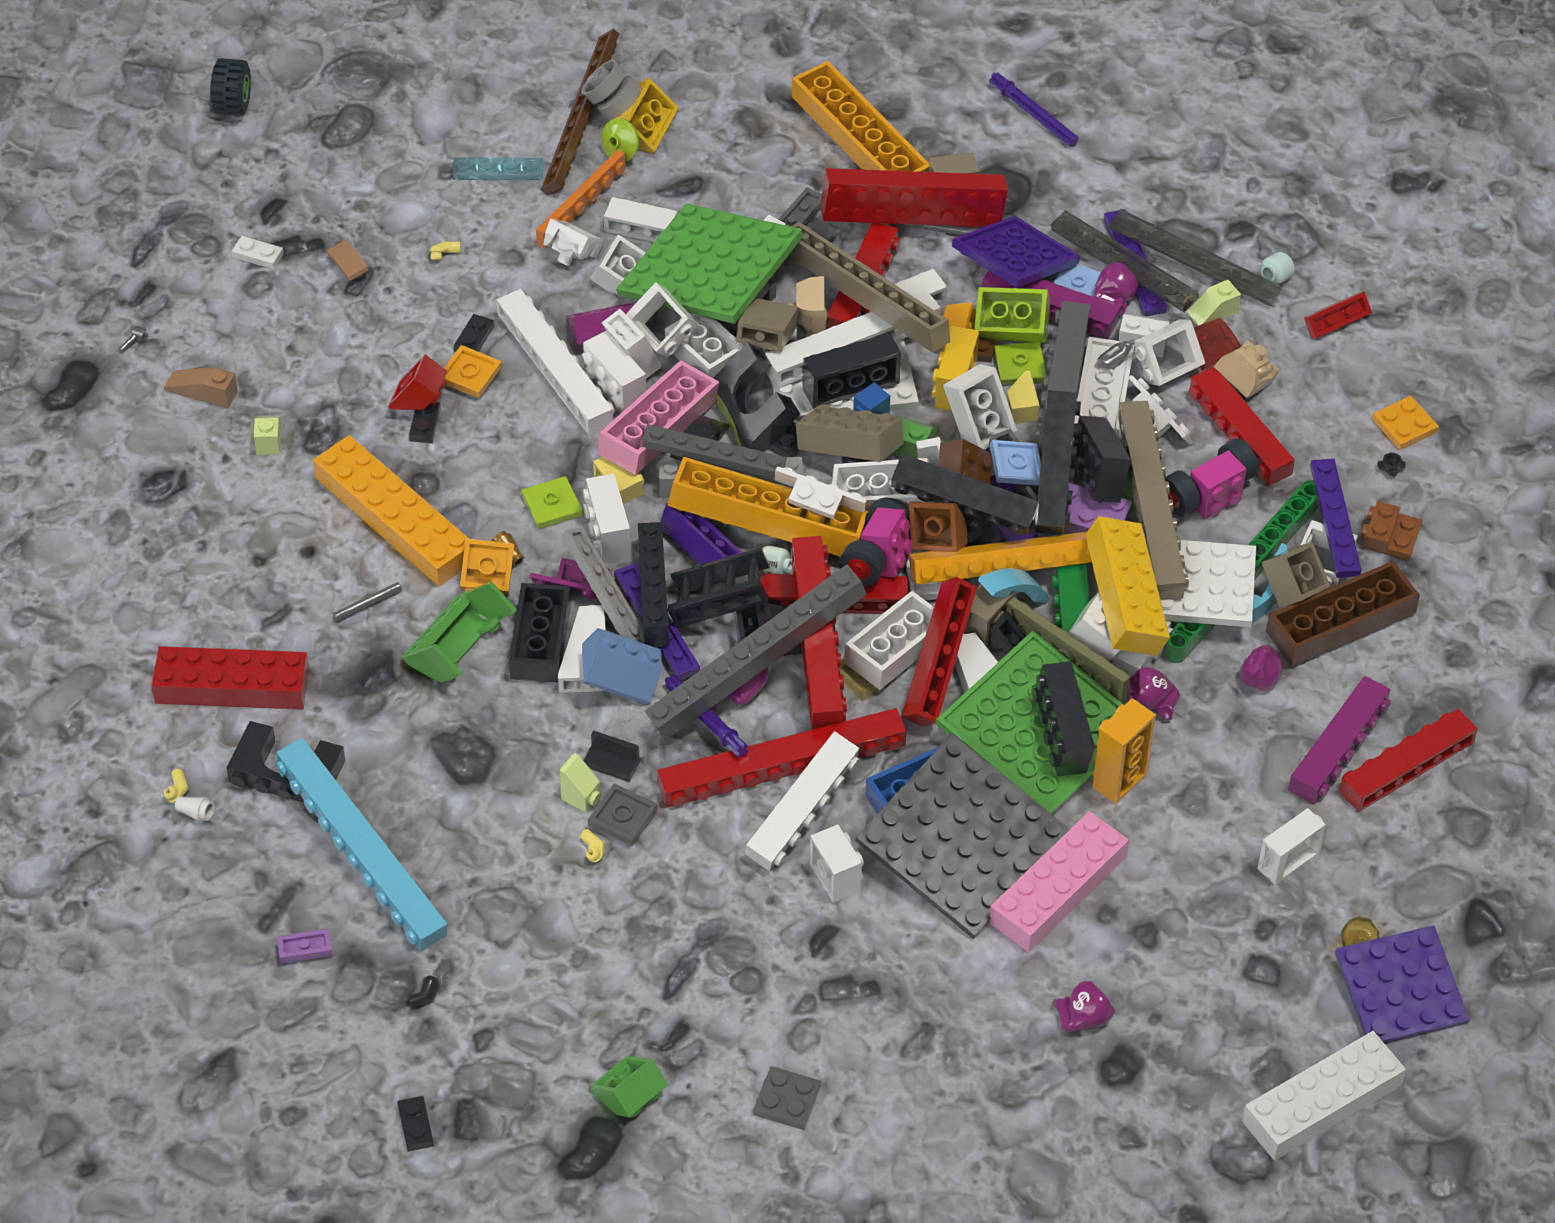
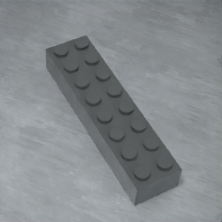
M1062 301L1061 310H1056L1055 324H1058V326L1053 327L1052 340H1056V342H1051L1049 356H1053V359L1048 358L1046 372L1050 373V375H1045L1044 389H1047V392H1042L1041 406L1045 407L1039 409L1038 423L1042 424L1037 425L1035 440H1039V442L1035 443L1038 446L1040 460L1042 459L1048 390L1076 392L1078 394L1087 338L1090 304Z

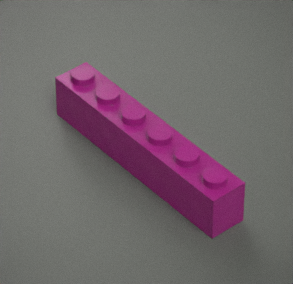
M989 270L982 280V287L1016 288L1004 279L995 276ZM1039 279L1017 288L1047 289L1051 299L1049 320L1055 322L1056 310H1061L1062 301L1090 304L1087 333L1096 337L1109 340L1119 322V305L1064 286Z
M1364 675L1291 775L1288 791L1314 805L1320 797L1324 798L1330 789L1331 781H1336L1339 778L1344 763L1349 764L1355 753L1354 749L1357 746L1361 747L1367 737V731L1369 729L1373 730L1377 725L1380 713H1386L1391 704L1389 699L1391 689Z

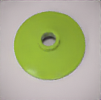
M616 118L610 120L604 126L601 143L608 158L617 150L625 153V162H628L638 151L639 137L632 123L623 118Z

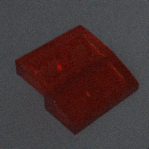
M1221 317L1194 327L1205 364L1200 366L1202 371L1214 367L1221 357L1242 347L1232 330Z

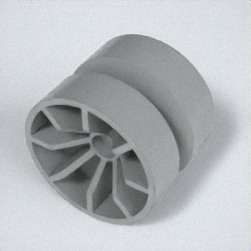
M609 60L596 69L582 87V94L591 103H598V110L609 120L615 119L624 113L635 102L641 92V86L631 76H625L626 71L615 60Z

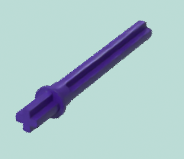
M994 72L991 75L992 77L989 79V82L1001 91L1002 96L1010 98L1069 147L1077 144L1079 137L1018 89L1013 81H1008L998 72Z
M675 675L665 679V686L670 691H673L683 683ZM711 709L698 717L720 739L724 747L730 748L738 757L748 753V745L739 737L738 732L735 729H730Z

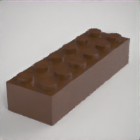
M1391 561L1302 601L1270 613L1266 633L1290 665L1295 666L1415 614L1420 594L1395 562Z

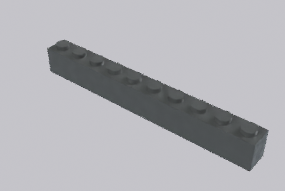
M846 564L646 709L645 713L652 725L665 741L866 596L867 593L861 580Z

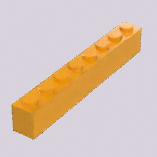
M1087 532L963 547L957 552L929 551L909 554L910 576L916 584L940 582L956 577L960 579L979 577L1001 569L1026 571L1089 563L1092 560L1085 535Z

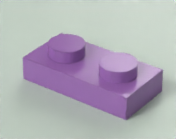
M329 928L277 936L281 964L333 956Z

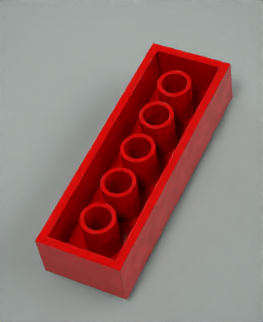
M158 646L152 681L155 704L304 710L309 677L307 652Z

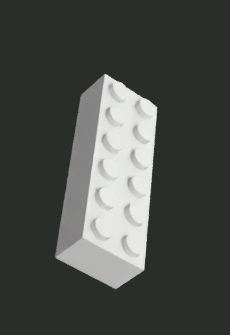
M1372 1031L1246 1104L1242 1122L1275 1161L1401 1087L1406 1068L1377 1034Z

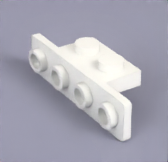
M1133 375L1128 377L1141 391L1132 401L1148 400L1150 410H1154L1155 422L1153 427L1158 429V438L1172 426L1191 445L1193 443L1189 438L1191 432L1183 423L1178 425L1175 422L1178 417L1169 408L1164 410L1161 407L1164 402L1155 392L1150 395L1147 391L1150 388L1141 377L1138 380Z
M777 467L775 470L776 481L794 487L788 501L790 504L834 519L840 505L862 513L866 510L867 499L858 493L843 491L834 484H824L812 476L805 477L788 467Z

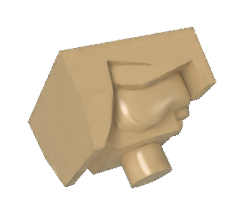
M824 276L811 277L796 283V303H788V305L798 307V324L804 327L806 337L826 330Z
M1249 340L1239 349L1221 357L1214 366L1246 398L1272 384L1279 372V369L1272 362L1269 364V358L1266 357V349L1261 345L1254 346Z

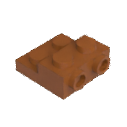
M1377 501L1375 507L1370 506L1367 520H1370V523H1364L1361 532V538H1365L1363 548L1410 561L1422 525V519L1400 514V507Z

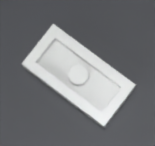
M245 236L240 237L232 250L233 258L273 270L283 256L282 247Z

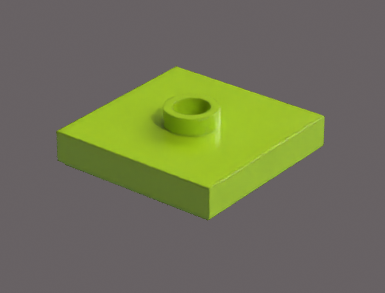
M1040 343L994 345L995 360L1001 385H1013L1028 370H1030L1033 383L1044 382L1046 370Z
M566 476L521 489V495L537 529L583 516L582 508Z

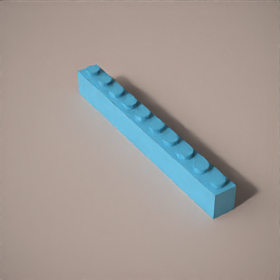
M301 737L277 751V763L275 766L279 774L289 779L293 792L296 795L300 794L302 796L304 805L311 814L313 812L319 818V825L325 832L329 831L337 849L340 851L343 849L346 853L350 866L353 869L359 870L364 884L368 888L372 887L376 892V898L382 907L386 906L391 912L390 915L397 926L401 925L406 931L405 935L412 945L416 944L420 951H423L447 936L446 921L306 741Z

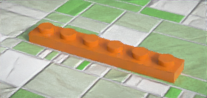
M617 150L536 229L538 246L546 247L543 243L550 219L571 223L578 215L584 212L591 202L598 198L604 189L609 188L612 182L624 173L626 169L624 152Z

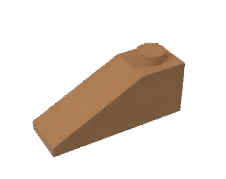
M214 367L174 370L164 386L166 391L224 408H229L238 393L235 373Z

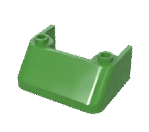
M492 581L463 592L445 607L404 653L402 659L410 667L439 683L444 681L448 683L461 675L462 672L458 669L456 663L475 641L486 632L491 634L496 631L501 625L499 621L503 617L514 614L517 609Z

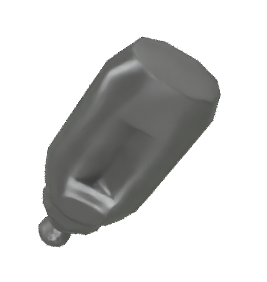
M1131 339L1130 341L1116 343L1097 359L1099 364L1106 369L1113 367L1129 354L1135 340Z

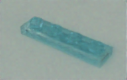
M454 158L453 180H543V158Z

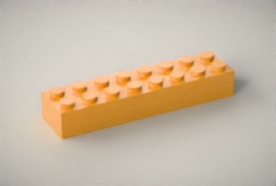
M829 61L792 78V98L861 169L929 172V163Z
M348 435L313 459L315 478L438 587L462 571L465 539L469 538L352 436Z
M683 457L677 471L668 501V506L677 510L694 513L704 518L718 520L724 524L735 525L748 531H755L791 543L792 538L822 536V544L827 545L828 553L841 557L845 548L851 542L860 540L865 525V516L868 512L865 510L862 513L840 505L834 519L788 503L792 488Z

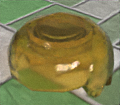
M1356 917L1349 920L1342 928L1340 942L1342 947L1378 939L1380 938V933L1371 919Z

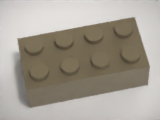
M823 404L817 406L816 409L796 423L798 450L881 462L904 444L902 417H895L890 413L874 414L869 410L859 412L853 411L848 407L832 408L830 405Z

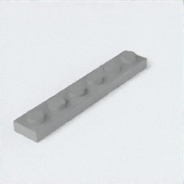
M583 527L566 530L561 536L578 563L580 570L588 580L591 589L601 602L603 609L611 619L616 631L620 636L644 644L643 628Z

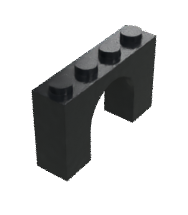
M747 342L713 379L719 381L717 394L732 417L735 428L741 433L743 443L750 449L764 452L800 415V412L790 397L775 392L757 411L750 413L748 408L749 392L753 384L772 364L762 348Z
M249 721L226 767L229 782L239 787L245 786L256 789L261 793H271L286 800L292 799L304 803L300 794L296 795L289 784L290 781L286 776L282 777L279 773L272 771L265 765L276 742L273 727ZM320 740L314 753L336 780L345 763L344 747Z

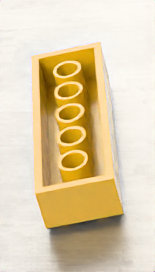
M1098 516L1085 535L1112 648L1157 656L1169 640L1170 635L1142 524Z

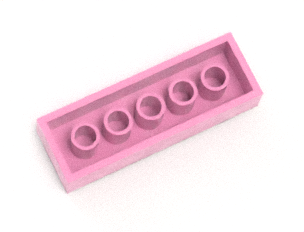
M680 360L600 432L597 454L634 475L638 474L661 453L660 451L641 447L647 424L684 432L694 420L699 418L716 402L719 381Z
M1089 811L990 906L991 919L989 924L1029 953L1127 857L1129 839Z

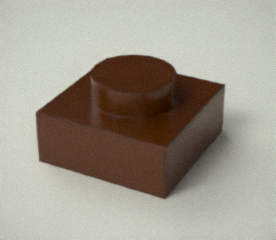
M979 338L977 361L992 363L995 339Z

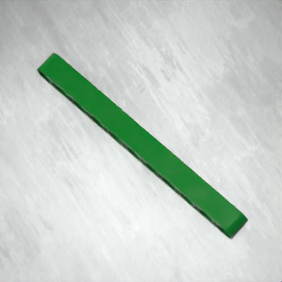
M1313 480L1303 482L1248 544L1256 546L1254 581L1264 570L1261 562L1274 557L1282 543L1287 544L1318 509L1319 502ZM1179 622L1169 633L1170 638L1166 642L1165 648L1166 658L1173 663L1183 662L1212 630L1215 624Z

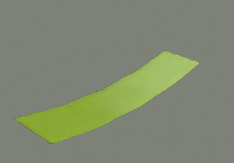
M716 393L717 407L727 420L737 446H740L735 425L726 406Z

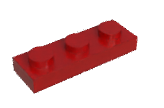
M1364 291L1304 317L1311 339H1316L1367 316L1372 311Z

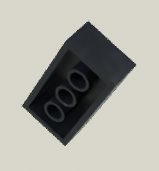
M891 333L810 355L803 358L802 389L810 405L815 409L819 405H828L852 398L874 382L881 388L899 384L901 351Z
M1080 415L1077 423L1079 424L1078 438H1074L1072 445L1077 446L1076 460H1071L1093 501L1121 503L1131 459L1107 418Z
M521 583L509 656L510 679L558 682V673L563 660L571 609L570 586Z
M1072 661L1042 664L1040 673L1036 676V686L1032 688L1033 701L1038 703V720L1045 729L1044 742L1050 748V765L1055 767L1057 776L1086 773L1095 750V745Z

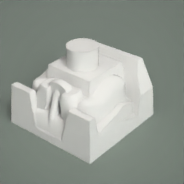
M550 219L543 245L552 247V249L560 252L557 261L570 266L573 258L582 260L588 258L589 255L597 258L605 240L569 222Z

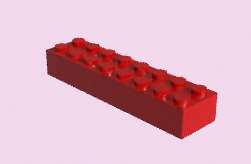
M826 168L820 208L823 221L986 227L1003 220L1008 188L1004 175Z
M822 536L792 538L791 564L796 601L831 576L830 566H827L828 548L827 545L822 544ZM836 617L801 642L811 730L846 721L847 701L846 697L843 696L844 677L841 675L840 670L842 662L841 654L838 653V631H835Z

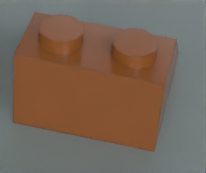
M909 502L913 550L957 552L968 544L966 519L956 503Z

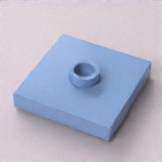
M1077 264L1060 271L1054 283L1094 297V288L1101 272Z
M991 441L989 446L997 483L1039 485L1041 460L1037 443Z

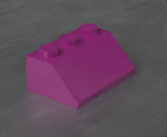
M632 302L567 315V322L574 343L577 345L581 344V347L584 348L583 342L606 331L602 325L604 320L619 309L626 315L636 303Z

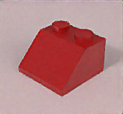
M424 354L398 382L388 408L391 410H424L429 403L433 405L441 395L439 391L446 383L444 378L447 370Z

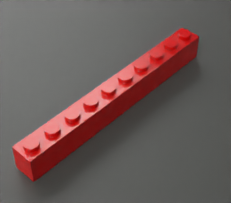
M897 708L751 745L747 747L748 753L742 754L741 757H738L731 750L658 769L657 783L666 808L681 806L687 802L705 800L714 795L728 794L737 789L754 787L757 784L777 781L783 777L801 775L834 731L859 748L857 758L873 756L879 752L896 750L906 746L907 731Z

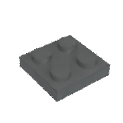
M614 783L589 817L588 825L632 846L657 812L658 804Z
M770 1066L753 1109V1115L804 1130L821 1088V1081Z

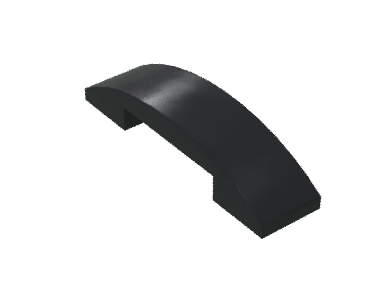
M701 416L694 420L683 433L712 439L714 436L720 438L729 429V424L707 416ZM673 454L670 455V458L679 461H682L683 457Z

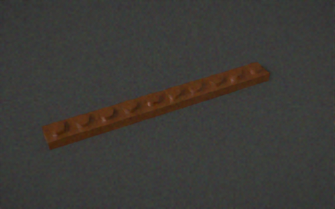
M614 28L598 38L541 191L546 195L554 191H560L565 185L566 174L571 169V161L577 153V145L583 137V129L587 125L589 113L594 107V104L582 94V87L596 69L605 62L612 60L611 55L617 46L616 42L619 33Z

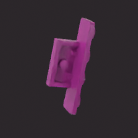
M562 557L557 578L530 573L529 578L535 584L570 586L571 594L572 591L580 592L581 596L585 598L595 599L596 597L576 560Z

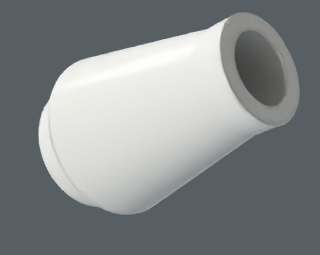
M179 796L175 802V810L199 822L211 820L213 817L215 805L207 797Z

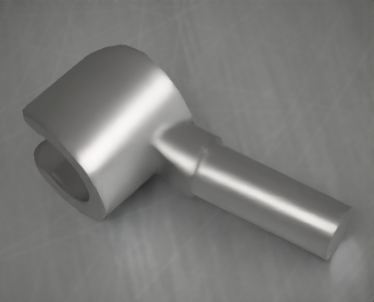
M134 326L131 336L119 347V350L121 352L125 351L136 340L145 342L149 336L146 333L147 329L141 326Z

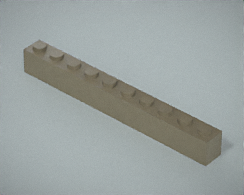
M798 222L791 226L802 229L803 237L788 257L818 277L824 276V281L929 351L934 352L950 343L949 320L802 223Z
M1148 400L1120 402L1118 422L1123 447L1131 459L1128 472L1138 522L1142 524L1160 600L1183 599L1185 588L1189 587L1188 574L1183 572V569H1185L1184 555L1179 553L1181 550V539L1175 533L1177 532V520L1172 518L1173 501L1172 499L1168 500L1170 492L1169 482L1164 480L1166 468L1165 464L1160 461L1162 459L1161 445H1157L1158 429L1153 427L1155 422L1154 410H1150Z

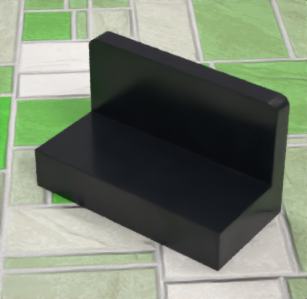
M593 731L591 734V747L583 761L592 770L630 782L640 764L639 746Z

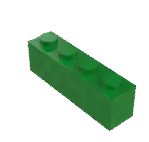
M1087 564L1058 566L1057 573L1052 574V589H1057V594L1053 595V606L1058 608V613H1055V625L1060 629H1064L1067 633H1069L1085 606L1090 602Z

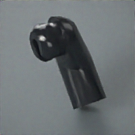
M426 976L422 981L423 984L420 992L407 996L411 1009L435 1000L439 990V981L436 977Z

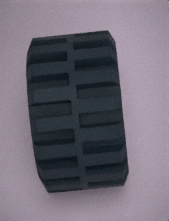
M218 58L213 67L210 85V99L213 111L216 114L243 116L249 104L251 91V73L248 62L246 60Z

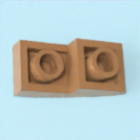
M346 239L326 250L329 258L338 265L341 273L349 281L360 278L363 273L369 270L367 264Z

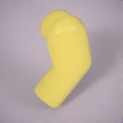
M441 242L431 246L429 250L431 252L430 258L432 260H441L442 253H460L461 242Z
M175 769L171 773L174 785L169 786V791L167 789L164 791V797L169 802H176L179 796L183 797L188 791V784L182 769Z
M585 829L581 833L580 839L589 846L586 857L591 862H598L603 858L605 844L593 832Z

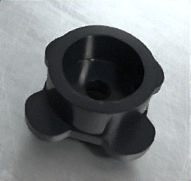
M1390 452L1384 455L1382 461H1378L1377 467L1383 469L1389 476L1395 477L1399 470L1405 469L1406 463L1402 461L1399 454Z

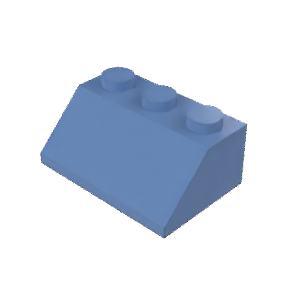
M597 628L582 643L584 684L648 705L662 671L661 649Z

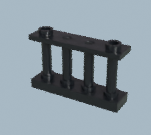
M756 548L671 573V578L681 594L679 602L668 604V613L676 628L767 603L768 594L758 578V571L770 568V563L762 548ZM748 575L747 582L735 585L736 578ZM726 581L725 588L713 591L714 584ZM703 588V595L690 598L691 591Z

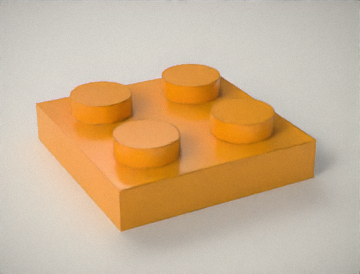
M461 345L444 367L447 370L444 378L446 381L445 385L480 398L502 368V361Z
M1412 396L1373 413L1372 416L1375 424L1399 450L1437 433L1439 429L1437 423Z

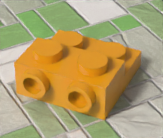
M465 539L460 589L466 592L492 581L503 595H509L514 544Z

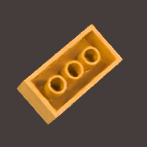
M1133 698L1125 705L1121 704L1115 711L1114 716L1109 720H1104L1098 729L1099 738L1096 744L1097 754L1094 759L1096 763L1093 772L1092 788L1115 804L1148 774L1156 714Z

